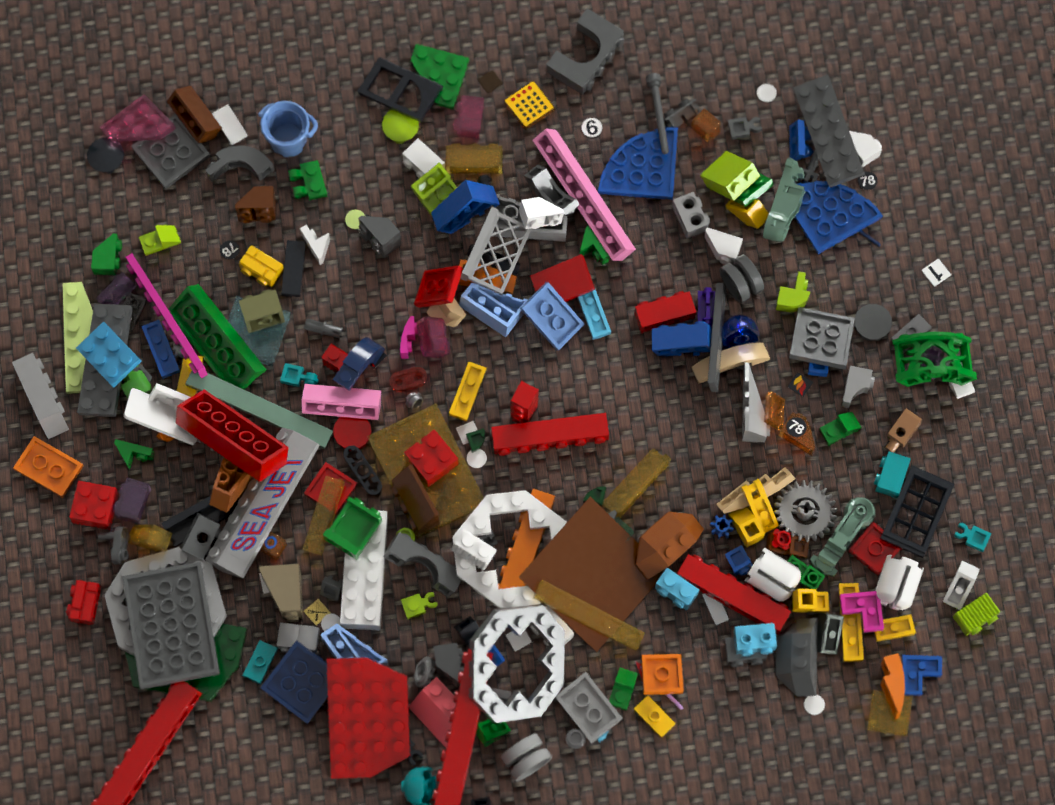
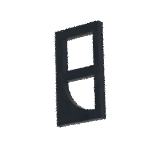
M379 57L357 92L361 96L421 123L443 89V85ZM382 69L402 78L389 99L368 91ZM410 82L414 83L421 92V103L417 113L397 104Z

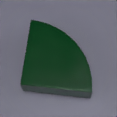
M484 428L466 434L472 453L479 450L484 443Z
M600 486L591 490L585 495L583 502L585 503L591 496L602 507L606 487Z

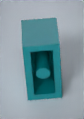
M890 451L886 457L882 456L879 467H882L881 474L877 473L874 480V485H877L875 491L897 499L911 458Z

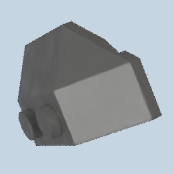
M817 618L797 619L776 637L775 675L797 697L816 696Z

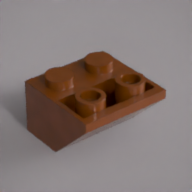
M254 186L235 204L238 221L242 223H252L253 221L270 223L271 221H276V197L273 186Z

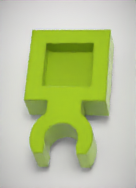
M434 592L427 593L422 599L420 594L401 599L407 619L425 614V607H437V602L430 603L428 601L429 598L434 597Z

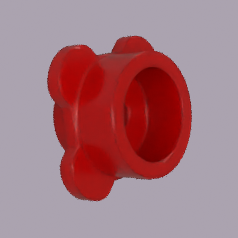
M775 529L773 531L774 538L771 542L774 548L780 547L783 550L789 549L791 534L788 531Z

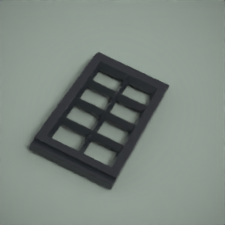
M912 465L880 539L924 558L954 484ZM914 478L927 483L923 494L910 489ZM930 486L944 491L940 502L926 496ZM907 493L921 498L917 509L903 503ZM924 500L938 505L934 516L920 510ZM901 507L915 512L911 523L897 517ZM918 514L932 520L928 530L914 525ZM895 521L909 527L904 538L891 532ZM912 529L925 534L922 545L908 540Z

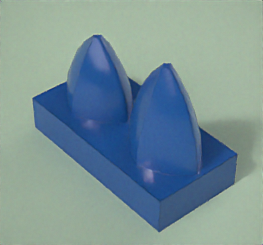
M797 120L789 126L790 158L796 161L801 158L810 157L814 153L813 149L805 143V141L812 138L808 127L805 126L804 120Z

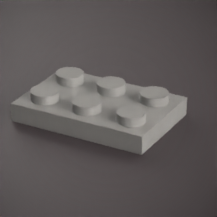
M586 672L555 697L591 743L622 720V717Z

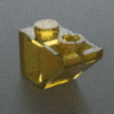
M154 524L134 525L129 533L128 543L156 552H162L167 550L172 533Z

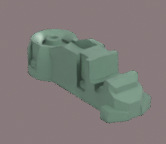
M792 158L786 160L779 187L763 231V238L775 242L785 240L790 222L798 214L803 196L805 195L804 187L795 183L798 178L804 179V171L799 167L798 162Z
M856 497L851 499L845 506L843 519L835 529L832 537L828 539L819 555L815 556L813 554L810 559L811 564L816 570L826 576L834 577L838 570L835 569V566L858 532L868 528L874 520L875 508L868 499Z

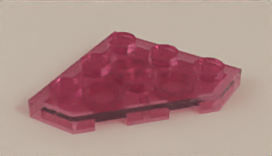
M142 95L103 124L100 129L112 142L161 140L175 130L176 127L145 95Z

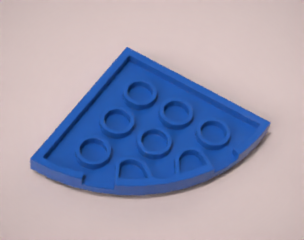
M678 127L665 128L669 153L666 155L661 151L658 129L645 134L641 133L624 143L611 156L610 161L603 170L598 193L673 200Z
M827 181L797 183V185L804 187L805 195L803 196L800 210L794 218L817 254L822 253L883 217L878 208L869 199H865L854 189L839 184L829 188Z

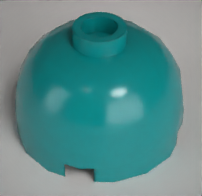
M417 767L409 771L405 780L402 781L401 791L404 792L407 801L411 804L432 805L429 802L433 797L434 789H436V777L431 776L430 771H434L431 767Z

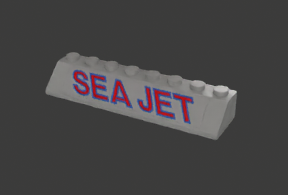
M281 428L276 435V439L289 447L287 465L261 482L252 478L233 513L229 516L225 527L219 533L218 539L210 549L205 559L207 562L211 563L221 572L244 578L320 445L294 430Z

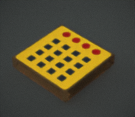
M534 80L503 100V103L525 130L555 111L554 105Z

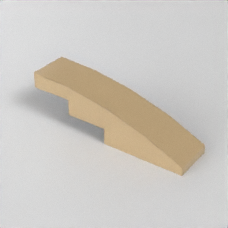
M784 467L772 478L765 474L759 480L767 497L791 483L795 478ZM747 480L716 504L724 514L749 506L741 490L742 486L750 485ZM756 490V491L752 492L751 494H752V496H755V495L758 494V492H757V490Z

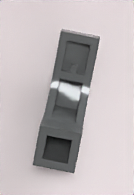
M238 145L224 148L215 153L217 162L210 163L205 170L211 182L227 170L235 167L248 169L261 181L274 171V167L268 157L259 150Z
M537 165L524 175L536 195L563 209L564 216L573 213L575 208L580 205L576 198L567 195L558 187L545 167Z

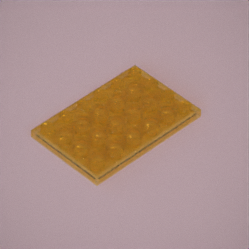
M437 404L367 436L391 487L392 479L410 465L404 458V451L416 442L421 444V439L434 429L458 457L459 465L430 487H427L419 477L439 513L440 524L420 535L415 530L414 533L417 539L472 513L484 499ZM406 513L405 515H406V517H407V519H408V521H409V520H410V517H409L408 513Z

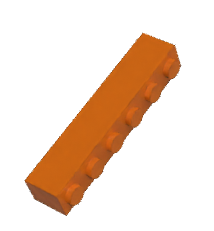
M533 489L531 495L552 510L555 496ZM528 511L521 512L518 522L521 525L519 530L515 529L512 538L515 543L513 548L509 547L506 558L509 560L507 566L503 565L500 576L503 578L501 584L498 583V589L526 586L519 576L536 558L545 528L530 530Z

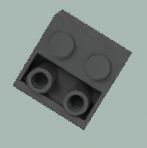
M359 217V233L365 241L369 240L372 244V249L377 255L381 254L385 258L402 245L400 231L389 218Z
M457 643L433 646L437 674L460 689L461 683H458L460 671H464V667H460V664H464L462 663V648H458Z

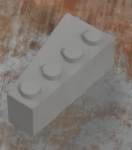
M496 194L500 205L494 208L498 209V212L523 223L519 213L521 203ZM563 215L561 224L543 226L537 229L532 228L527 239L566 242L567 216ZM498 219L497 226L499 231L509 228L506 221ZM521 228L513 229L516 238H521L526 233V230ZM510 231L501 234L502 237L513 238Z
M31 353L13 361L12 364L47 438L50 439L68 431L69 428L62 415L65 411L61 402L57 403L55 400L58 396L54 387L50 388L48 385L51 381L47 372L44 374L42 372L44 366L41 359H36L34 354Z

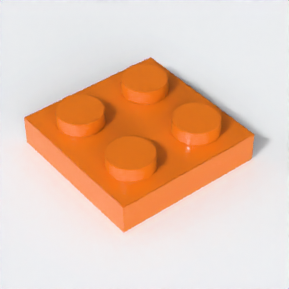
M681 654L641 656L643 695L683 694Z

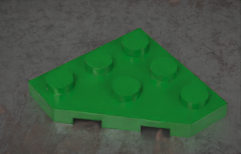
M416 44L411 58L412 66L419 75L443 85V89L434 101L435 105L454 110L468 67L469 58Z

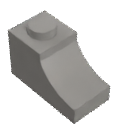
M855 366L849 367L841 407L849 408L851 401L861 393L867 394L869 388H873L875 377H872L873 370Z

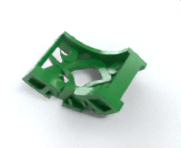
M923 332L900 335L899 338L892 340L897 366L896 382L910 387L920 383L931 382V378H941L943 382L956 383L962 386L976 380L977 374L972 369L969 345L972 342L971 338L963 333ZM933 345L948 355L942 359L939 366H934L931 360L921 357ZM913 347L912 350H907L906 352L907 355L913 357L904 358L903 350ZM905 363H910L908 370L905 371ZM922 363H924V364L927 365V367H920V366L922 365Z

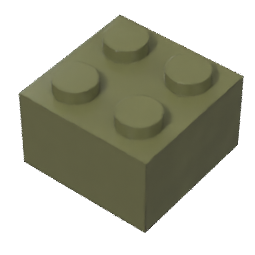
M276 289L264 290L259 295H248L239 300L248 333L285 323Z

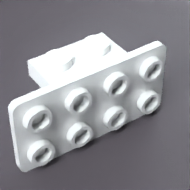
M157 383L150 394L135 388L131 389L124 418L190 445H195L197 442L196 437L176 424L177 405L189 399L190 396Z

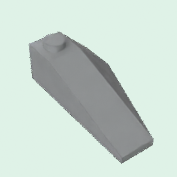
M745 363L743 368L742 441L765 442L766 437L770 436V425H767V417L750 365Z

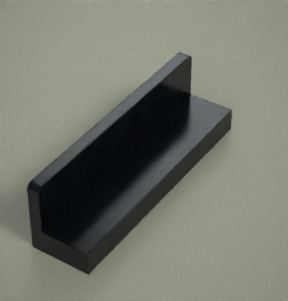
M211 496L161 524L173 546L177 547L182 544L197 512L212 520L221 522L233 513L238 500L235 501L228 512H224L209 505Z

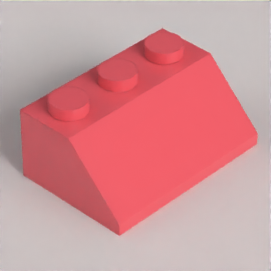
M436 677L418 694L409 705V709L447 749L448 742H445L447 730H451L452 722H449L451 711H455L456 703L453 702L454 695Z

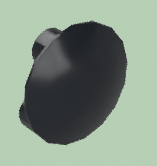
M109 137L94 141L87 151V160L90 166L96 171L107 174L113 173L122 164L124 159V150L121 144Z

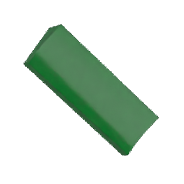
M199 284L187 286L169 307L168 310L181 331L220 379L245 390L267 370Z

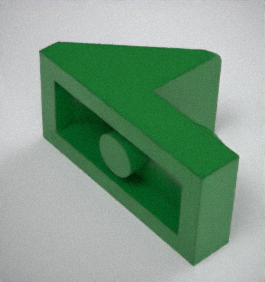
M587 226L580 255L584 256L592 251L594 259L604 265L609 262V255L590 226Z
M853 412L837 415L834 421L820 427L819 431L827 445L830 446L862 429Z
M115 439L114 443L129 470L134 456L140 461H153L155 455L153 448Z
M619 668L609 699L613 707L627 711L639 673Z
M488 719L478 723L476 734L482 744L487 747L511 732V729L506 722L495 723Z

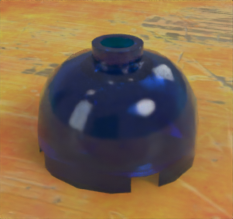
M734 315L725 321L722 326V342L726 349L757 343L759 340V329L754 320L748 316Z

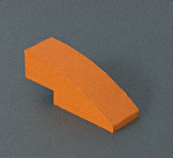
M897 653L883 657L881 668L885 676L880 684L894 719H899L905 695L904 672L899 654Z

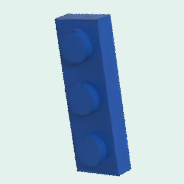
M160 320L142 326L162 379L179 373V367Z

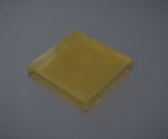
M873 690L867 730L907 736L912 697L904 695L899 719H894L884 692Z

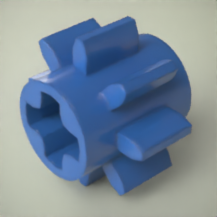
M725 514L722 518L716 515V522H710V526L714 527L711 535H718V539L721 536L728 538V531L733 532L734 530L733 527H730L733 520L728 521ZM720 524H724L723 530L719 529Z

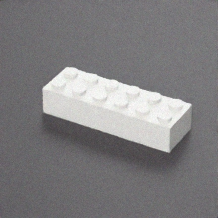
M379 511L382 523L358 559L355 560L345 553L340 625L344 629L381 630L385 558L383 555L386 552L387 511Z

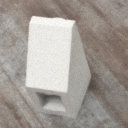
M540 197L521 200L519 213L525 229H537L543 226L561 224L564 215L563 209Z

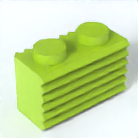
M985 593L953 615V619L966 636L970 633L974 636L982 630V625L985 623L991 625L998 620L997 615L1000 613V610L990 596Z

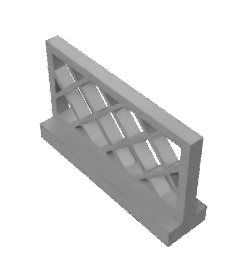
M491 207L460 279L472 281L502 295L531 229H525L523 223ZM498 219L506 221L509 228L499 231L497 226ZM521 228L526 230V233L523 237L517 239L513 229ZM510 231L513 240L504 243L501 234ZM498 235L501 244L492 247L489 239ZM515 243L518 251L515 254L509 255L506 246ZM503 247L506 257L497 260L493 250ZM491 252L494 261L485 264L482 255ZM508 260L510 269L502 272L499 262ZM495 264L499 273L489 276L486 267ZM483 268L486 278L480 280L473 276L476 270ZM500 276L503 282L501 289L493 286L491 279Z

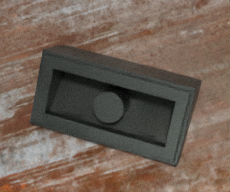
M820 612L817 652L837 655L844 616Z

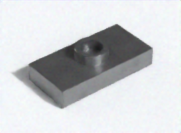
M918 314L891 337V341L903 334L911 335L929 332L932 327Z

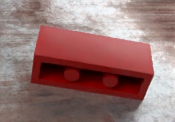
M680 291L675 293L674 296L667 298L662 296L649 303L648 301L640 302L635 306L634 311L641 333L651 331L660 325L669 326L696 317V309L690 291Z
M523 381L520 382L511 399V418L517 424L530 422L538 407L539 389Z

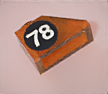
M792 412L780 430L779 436L812 456L815 444L810 424L805 416Z

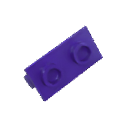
M705 287L704 291H698V321L706 322L712 328L715 291H712L710 287Z

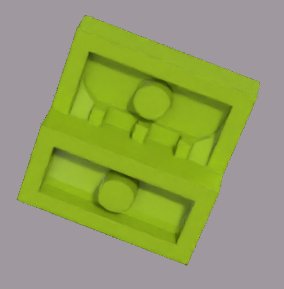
M440 162L411 185L412 190L430 215L450 193L458 188Z

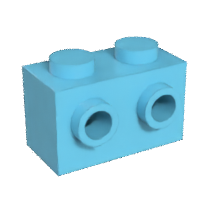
M666 568L655 585V589L661 596L670 598L677 607L688 610L699 593L698 588L669 568Z
M774 623L736 626L734 628L736 654H741V656H751L753 652L771 654L777 648Z

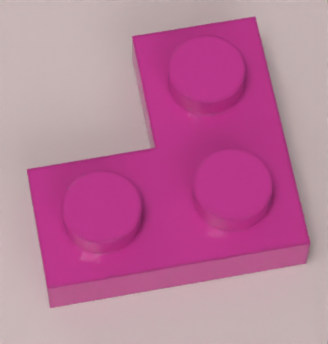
M877 591L840 594L842 615L861 613L864 632L884 630L881 601L877 596Z

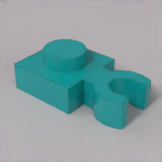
M959 523L958 527L963 529L964 533L955 532L954 536L957 539H967L965 545L983 552L991 533L976 526H973L970 530L966 524Z

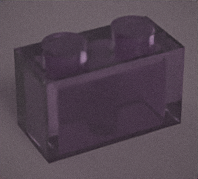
M127 478L126 482L121 484L119 491L121 496L119 501L115 502L113 508L117 519L140 524L151 492V487L148 483Z

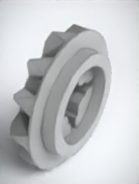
M426 656L418 663L414 673L416 686L420 688L426 687L431 682L435 671V661H433V658Z

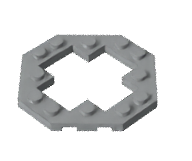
M179 547L125 562L105 593L118 647L135 656L128 607L123 605L126 601L123 576L201 561L213 636L215 637L227 615L212 564L183 551Z

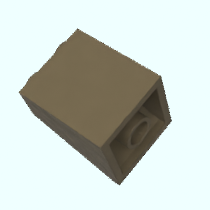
M299 564L259 566L262 579L283 620L298 622L299 619H303L302 576Z

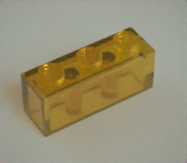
M456 143L446 146V171L448 173L502 174V146L498 144H488L487 146L470 144L469 146H461Z

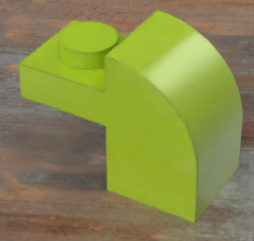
M798 271L795 289L780 286L776 310L796 312L799 307H804L807 304L810 292L806 291L808 280L805 279V272Z

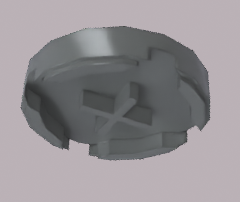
M867 304L857 311L854 320L855 330L861 338L867 341L881 340L889 334L892 326V317L889 311L878 304Z

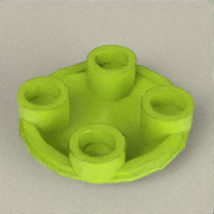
M390 110L383 118L382 127L388 138L398 144H402L404 141H408L415 136L419 130V122L399 112Z

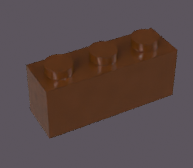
M192 86L175 89L167 100V103L198 144L215 139L222 127Z

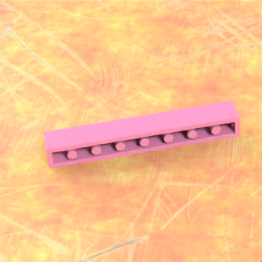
M545 129L533 139V142L569 196L577 199L580 204L577 208L612 261H623L636 250L557 130Z

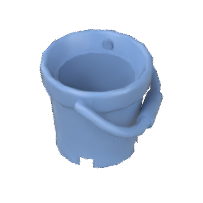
M280 101L271 103L263 107L258 113V116L261 117L260 126L263 136L270 143L273 151L276 154L283 155V157H294L301 153L306 144V138H311L318 128L315 118L295 102ZM309 120L313 123V128H312V130H311L310 132H309V126H310Z

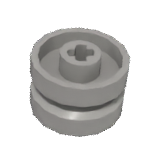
M537 734L530 735L516 743L501 756V760L506 767L514 766L510 773L516 782L530 776L552 759L547 748L539 749L542 741Z

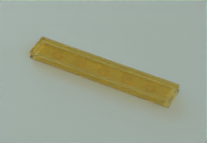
M544 580L540 581L533 599L635 651L638 650L645 632Z

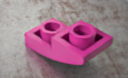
M410 316L402 333L400 345L401 359H409L408 352H412V342L409 340H415V334H419L418 322H415L414 316Z

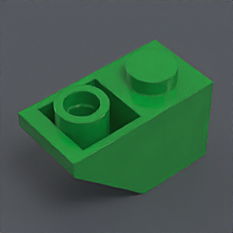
M113 233L93 250L91 269L94 275L116 276L117 269H120L121 261L118 258V251H122V240H119L117 234Z

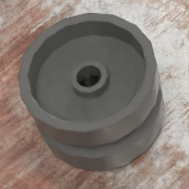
M744 254L735 258L733 264L727 263L719 269L724 285L738 303H743L750 299V293L756 295L764 290V283L757 268Z

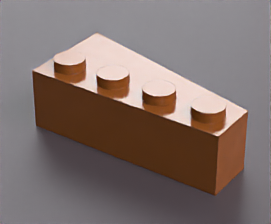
M223 458L213 486L209 505L228 512L253 477L226 458Z

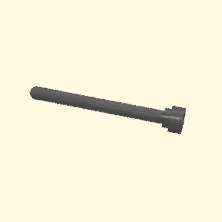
M651 73L646 76V83L652 91L661 151L666 155L669 153L659 93L661 77L658 73Z

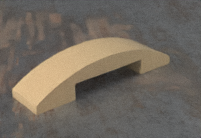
M750 343L723 350L721 353L720 373L742 366L745 363H751L753 366L770 360L764 344ZM710 356L692 366L698 384L708 381Z

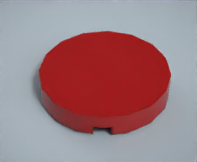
M339 417L333 428L335 441L344 449L351 445L362 449L368 444L372 435L371 425L367 419Z

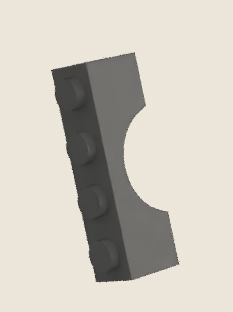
M399 532L383 555L384 558L399 567L407 562L423 564L432 575V588L448 598L455 593L461 582V579L457 577L456 565L449 564L442 556L430 552L425 545L414 542L407 534Z

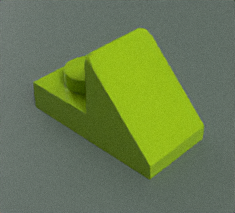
M156 225V231L139 237L146 256L181 243L175 225Z

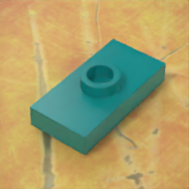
M260 640L243 673V677L261 684L278 648Z

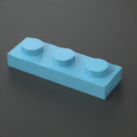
M596 290L577 297L593 340L610 335L611 330Z

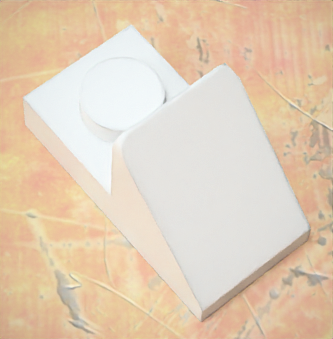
M307 225L301 227V236L319 265L323 264L330 242L329 233L318 238L314 230H309Z

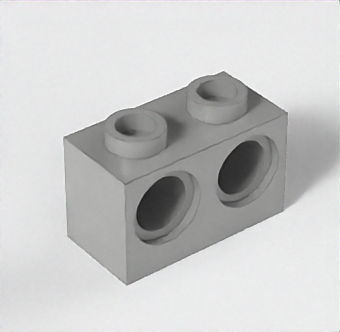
M694 192L673 199L672 207L686 238L688 239L706 232L710 220L707 213H703L701 209L703 207L701 199L696 197ZM691 204L693 208L686 209L684 205ZM697 220L700 224L693 225L691 221Z

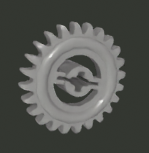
M805 480L802 481L801 486L795 481L794 488L788 484V492L782 489L781 494L783 497L777 496V500L780 503H774V506L778 509L774 511V514L779 516L776 518L777 522H781L779 529L785 528V531L791 533L792 537L794 535L799 536V542L802 537L806 539V542H809L810 537L813 541H816L817 535L823 538V532L829 533L830 529L828 527H834V523L830 520L837 519L836 515H832L837 512V508H831L835 505L836 501H829L832 494L825 495L827 488L819 490L820 483L815 488L813 487V481H810L808 486H806ZM809 499L801 501L798 506L793 505L797 500ZM814 503L817 505L819 510H815ZM804 508H808V513H804ZM791 513H795L801 521H808L812 517L817 518V520L812 524L803 525L798 523Z

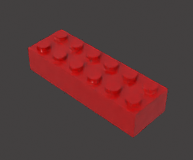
M205 389L177 405V425L257 481L261 482L287 465L288 446Z

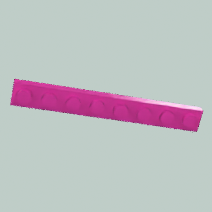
M131 253L126 256L128 271L131 275H136L135 281L138 287L145 289L146 292L143 294L149 303L153 302L155 305L152 308L158 317L162 316L164 319L161 322L166 331L171 330L173 333L170 336L175 345L180 344L182 348L180 352L185 360H190L189 366L194 374L198 373L201 378L207 376V371L134 255Z

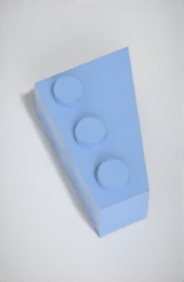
M471 283L461 295L459 305L506 337L524 315L520 308L528 300L512 297L508 293L500 295L483 286Z
M337 623L320 634L322 641L334 658L368 657L384 666L387 665L386 658L376 653L372 648L362 643L357 637Z

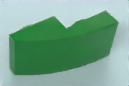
M791 555L787 561L801 571L799 584L807 589L817 590L825 575L811 565L807 566Z

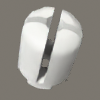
M764 548L762 551L765 554H761L760 558L756 559L748 573L751 577H747L745 581L777 601L783 602L790 598L792 592L799 584L801 571L788 561Z
M887 555L875 591H877V596L882 605L887 606L889 604L891 609L905 610L913 603L924 567L920 569L917 567L918 562L903 556L902 559L891 558L892 555Z

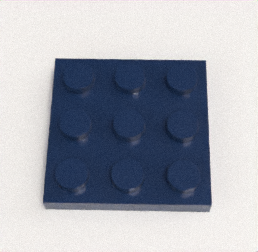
M296 640L260 688L308 724L328 698L327 662Z

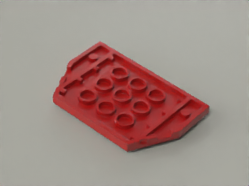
M368 657L328 658L327 682L331 779L372 777L409 757L410 731L407 675L375 662Z

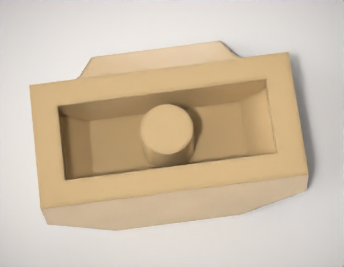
M455 298L452 303L430 306L427 310V314L438 328L442 326L455 327L466 316Z

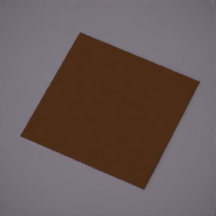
M590 496L523 571L519 578L597 652L656 585L665 569L647 579L635 565L639 543Z

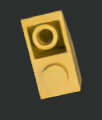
M747 507L728 513L746 548L764 539L765 533L761 525Z

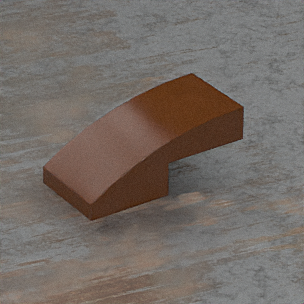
M773 532L768 533L766 549L779 555L807 558L809 542H806L804 537L799 542V536H791L789 549L783 550L780 547L774 548L771 542L774 535Z

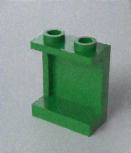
M348 497L347 504L330 529H326L323 538L357 560L381 525L382 517L380 516L381 513L376 509H368L363 506L364 502L360 499Z

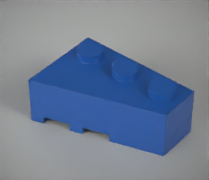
M465 180L431 212L437 231L452 234L469 224L472 217L477 214L482 216L485 214L484 210L492 205L497 207L500 203L493 186Z
M703 321L695 322L692 325L679 323L672 327L660 325L658 328L652 329V351L657 356H681V353L693 352V356H699V352H710L712 328Z

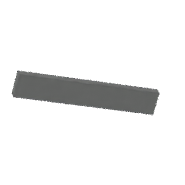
M717 283L715 291L708 385L711 392H718L727 293L724 283Z

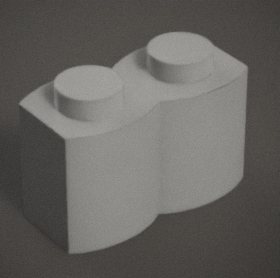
M280 623L277 648L281 649L282 653H287L295 641L298 640L312 652L317 653L320 629L313 626Z

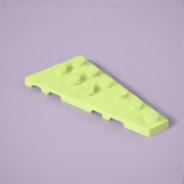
M82 282L63 283L66 393L72 394L81 392L86 358L76 347L90 334L93 309Z

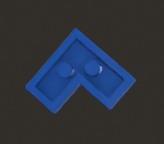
M902 655L905 695L922 696V677L942 676V656Z

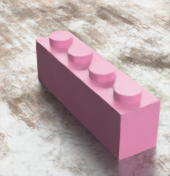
M304 385L302 414L371 420L379 419L381 390L351 388L348 391L344 387Z

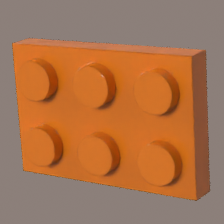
M34 436L13 469L63 498L84 465Z

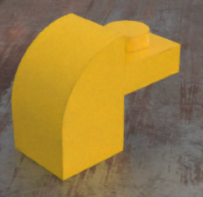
M796 589L792 592L793 612H829L828 592H816V589Z

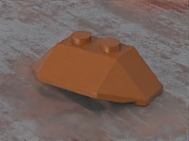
M665 513L640 536L635 565L647 579H650L669 567L698 540L704 528L692 514Z

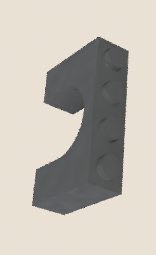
M588 8L577 21V30L597 43L600 49L597 57L590 62L578 63L556 50L546 64V72L582 95L586 90L589 91L592 88L595 77H599L602 74L605 63L612 60L615 49L617 47L620 48L625 41L624 30Z

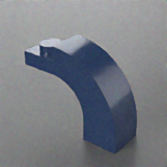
M368 337L363 338L346 356L333 381L350 391L365 368L371 363L373 365L377 363L385 348Z

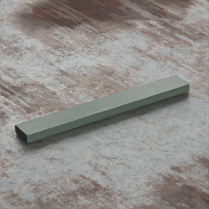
M191 371L185 383L186 386L199 392L205 389L225 404L279 429L294 430L318 443L319 447L326 448L333 434L332 430L209 373L201 378L198 373L194 374Z

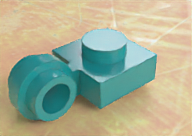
M285 363L280 382L299 387L301 380L304 381V385H316L319 379L315 373L307 372L306 375H303L304 367Z

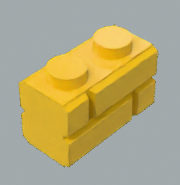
M252 245L239 261L241 272L248 277L254 276L257 278L256 281L265 287L266 285L273 287L284 271L282 263Z

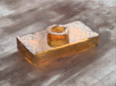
M771 390L766 393L764 422L779 431L783 428L785 399Z

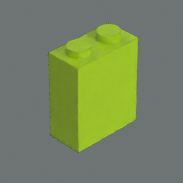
M725 151L700 174L708 189L733 201L760 177L752 162L728 151Z

